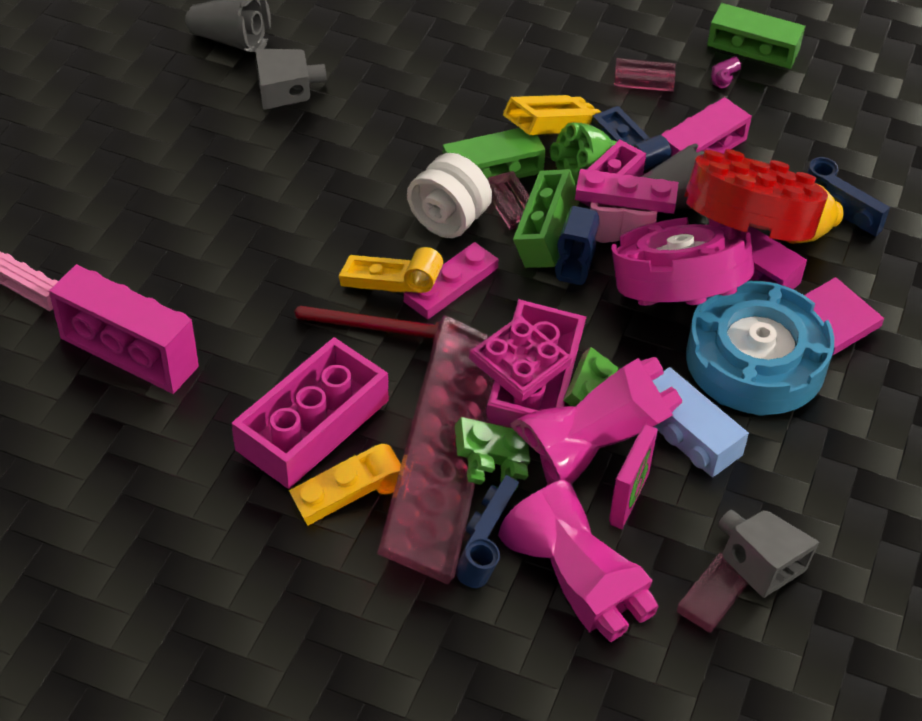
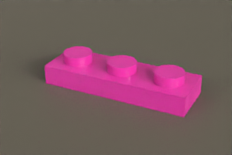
M580 169L575 200L674 214L679 182Z
M474 242L443 264L430 291L426 293L405 291L404 302L428 320L498 269L499 259Z

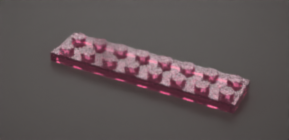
M445 315L439 322L377 554L448 584L455 576L476 484L468 482L467 479L468 459L457 456L455 424L461 417L486 423L490 422L486 410L494 379L469 359L470 350L490 336Z

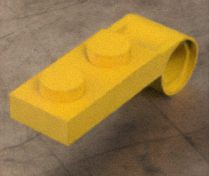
M428 247L417 249L412 260L349 255L339 274L340 285L342 287L390 292L426 293L432 289L443 266V258L436 250Z
M379 444L292 488L289 492L308 526L376 489L380 494H391L399 490L406 483L408 475L391 446Z

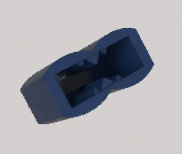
M572 206L568 211L558 240L559 257L555 266V273L559 281L581 286L585 283L597 246L595 237L600 220L596 210Z

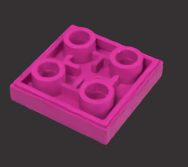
M836 277L805 294L807 298L815 303L814 311L822 321L829 320L835 338L832 356L880 328L883 324L884 317Z
M520 315L470 350L469 359L520 402H523L569 367L572 360L569 354Z

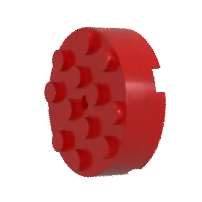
M725 149L724 154L713 150H705L704 154L696 157L684 197H688L686 203L696 212L725 226L746 233L750 226L770 231L769 238L805 241L814 238L828 194L815 183L816 177L804 172L789 171L790 166L786 163L771 160L770 164L745 158L741 152Z

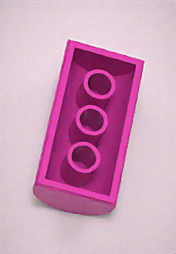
M518 299L513 320L519 315L569 354L572 360L569 367L523 402L516 399L494 380L486 410L491 424L512 428L510 423L522 416L548 408L564 407L565 402L563 399L569 387L586 316Z

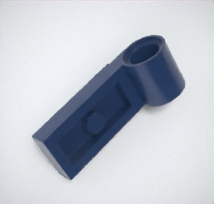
M619 106L593 115L592 126L605 132L611 140L617 142L622 140L646 153L644 171L658 166L672 156L671 147L664 136L657 135L650 138Z
M817 157L811 160L807 174L816 177L815 183L823 186L835 201L842 205L844 219L875 237L883 231L890 209L888 205L838 178V165L833 160L826 157Z
M508 475L504 477L499 487L493 484L490 486L481 502V505L487 508L483 514L476 511L465 529V532L471 536L464 547L455 571L459 581L467 587L479 588L484 586L499 562V549L488 537L519 484L518 481Z

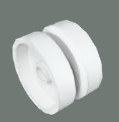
M444 153L438 156L429 164L426 171L421 172L407 188V200L411 211L418 221L429 231L445 238L461 236L470 227L472 222L488 208L492 199L489 182L481 169L471 160L455 153Z

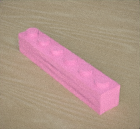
M0 252V284L51 311L53 306L49 290L58 281L46 277L41 271L31 269L25 262L15 260L10 254Z

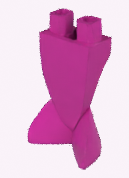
M656 357L642 361L637 358L598 385L576 406L555 407L532 412L516 419L510 425L526 443L540 454L548 485L562 479L572 484L588 467L599 448L619 443L638 435L645 424L655 427L673 416L672 412L682 403V399L672 386L661 393L656 388L653 380L664 374L663 368Z
M562 479L535 492L518 503L504 518L498 537L504 545L515 552L534 557L551 558L552 566L564 595L589 633L597 628L609 642H612L622 636L629 627L628 622L621 615L627 609L630 610L639 623H643L655 615L659 606L649 591L652 579L640 565L627 560L592 535L587 516L569 481Z

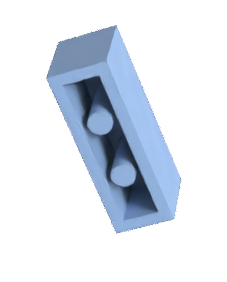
M669 367L663 371V375L653 380V383L660 393L672 386L681 397L682 403L672 412L673 416L654 428L658 429L668 443L676 446L686 454L696 467L703 469L713 478L743 456L749 433Z

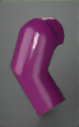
M732 57L712 67L711 80L714 86L721 89L729 86L733 77L730 74L741 69V63L737 57Z

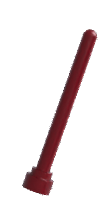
M298 306L294 312L295 316L301 320L433 338V341L439 343L440 347L453 349L456 346L459 331V322L444 319L443 322H436L433 325L307 306Z

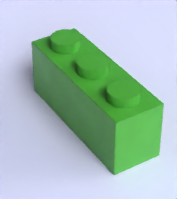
M721 3L711 22L707 46L791 69L801 47L805 25Z
M520 128L443 144V154L455 153L471 160L481 169L489 185L539 174V171H544L545 148L538 135H528Z
M570 169L539 171L513 238L525 268L556 266L559 257L558 240L568 211L572 206L578 207L579 201L575 200L576 184Z

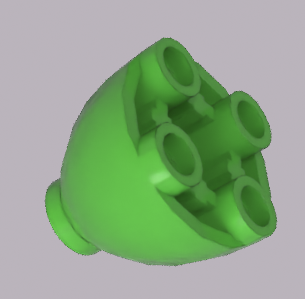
M577 122L568 123L561 129L557 141L551 144L550 157L555 161L558 170L570 169L577 186L580 169L587 170L617 141L611 140L605 132L592 125Z

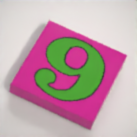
M646 424L642 426L616 478L609 518L610 525L623 529L647 480L658 431L657 428Z

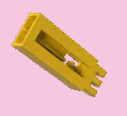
M568 95L510 97L503 116L528 135L558 134L568 123L577 122L590 125L593 115L601 113V111L594 109V106L586 103L582 97H570Z

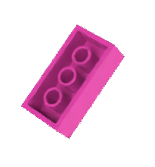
M77 264L49 290L61 339L172 394L199 367L192 319L186 314L167 308L153 298H146L123 284H117L102 277L98 272L87 270Z
M333 337L231 423L235 451L283 486L290 489L389 401L388 373Z

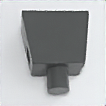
M255 49L263 109L307 101L310 98L309 84L326 82L325 64L307 65L305 52L301 49Z
M729 510L718 524V528L729 536L723 551L724 559L763 598L807 571L819 545L816 539L769 511L763 510L745 520L734 510Z

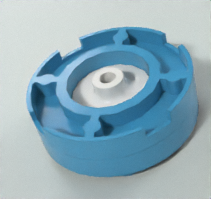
M747 281L737 287L735 294L707 297L706 302L697 306L692 318L686 347L688 369L699 387L721 405L758 416L786 413L802 407L820 391L834 351L835 338L829 320L823 322L814 311L815 303L798 291L771 282Z

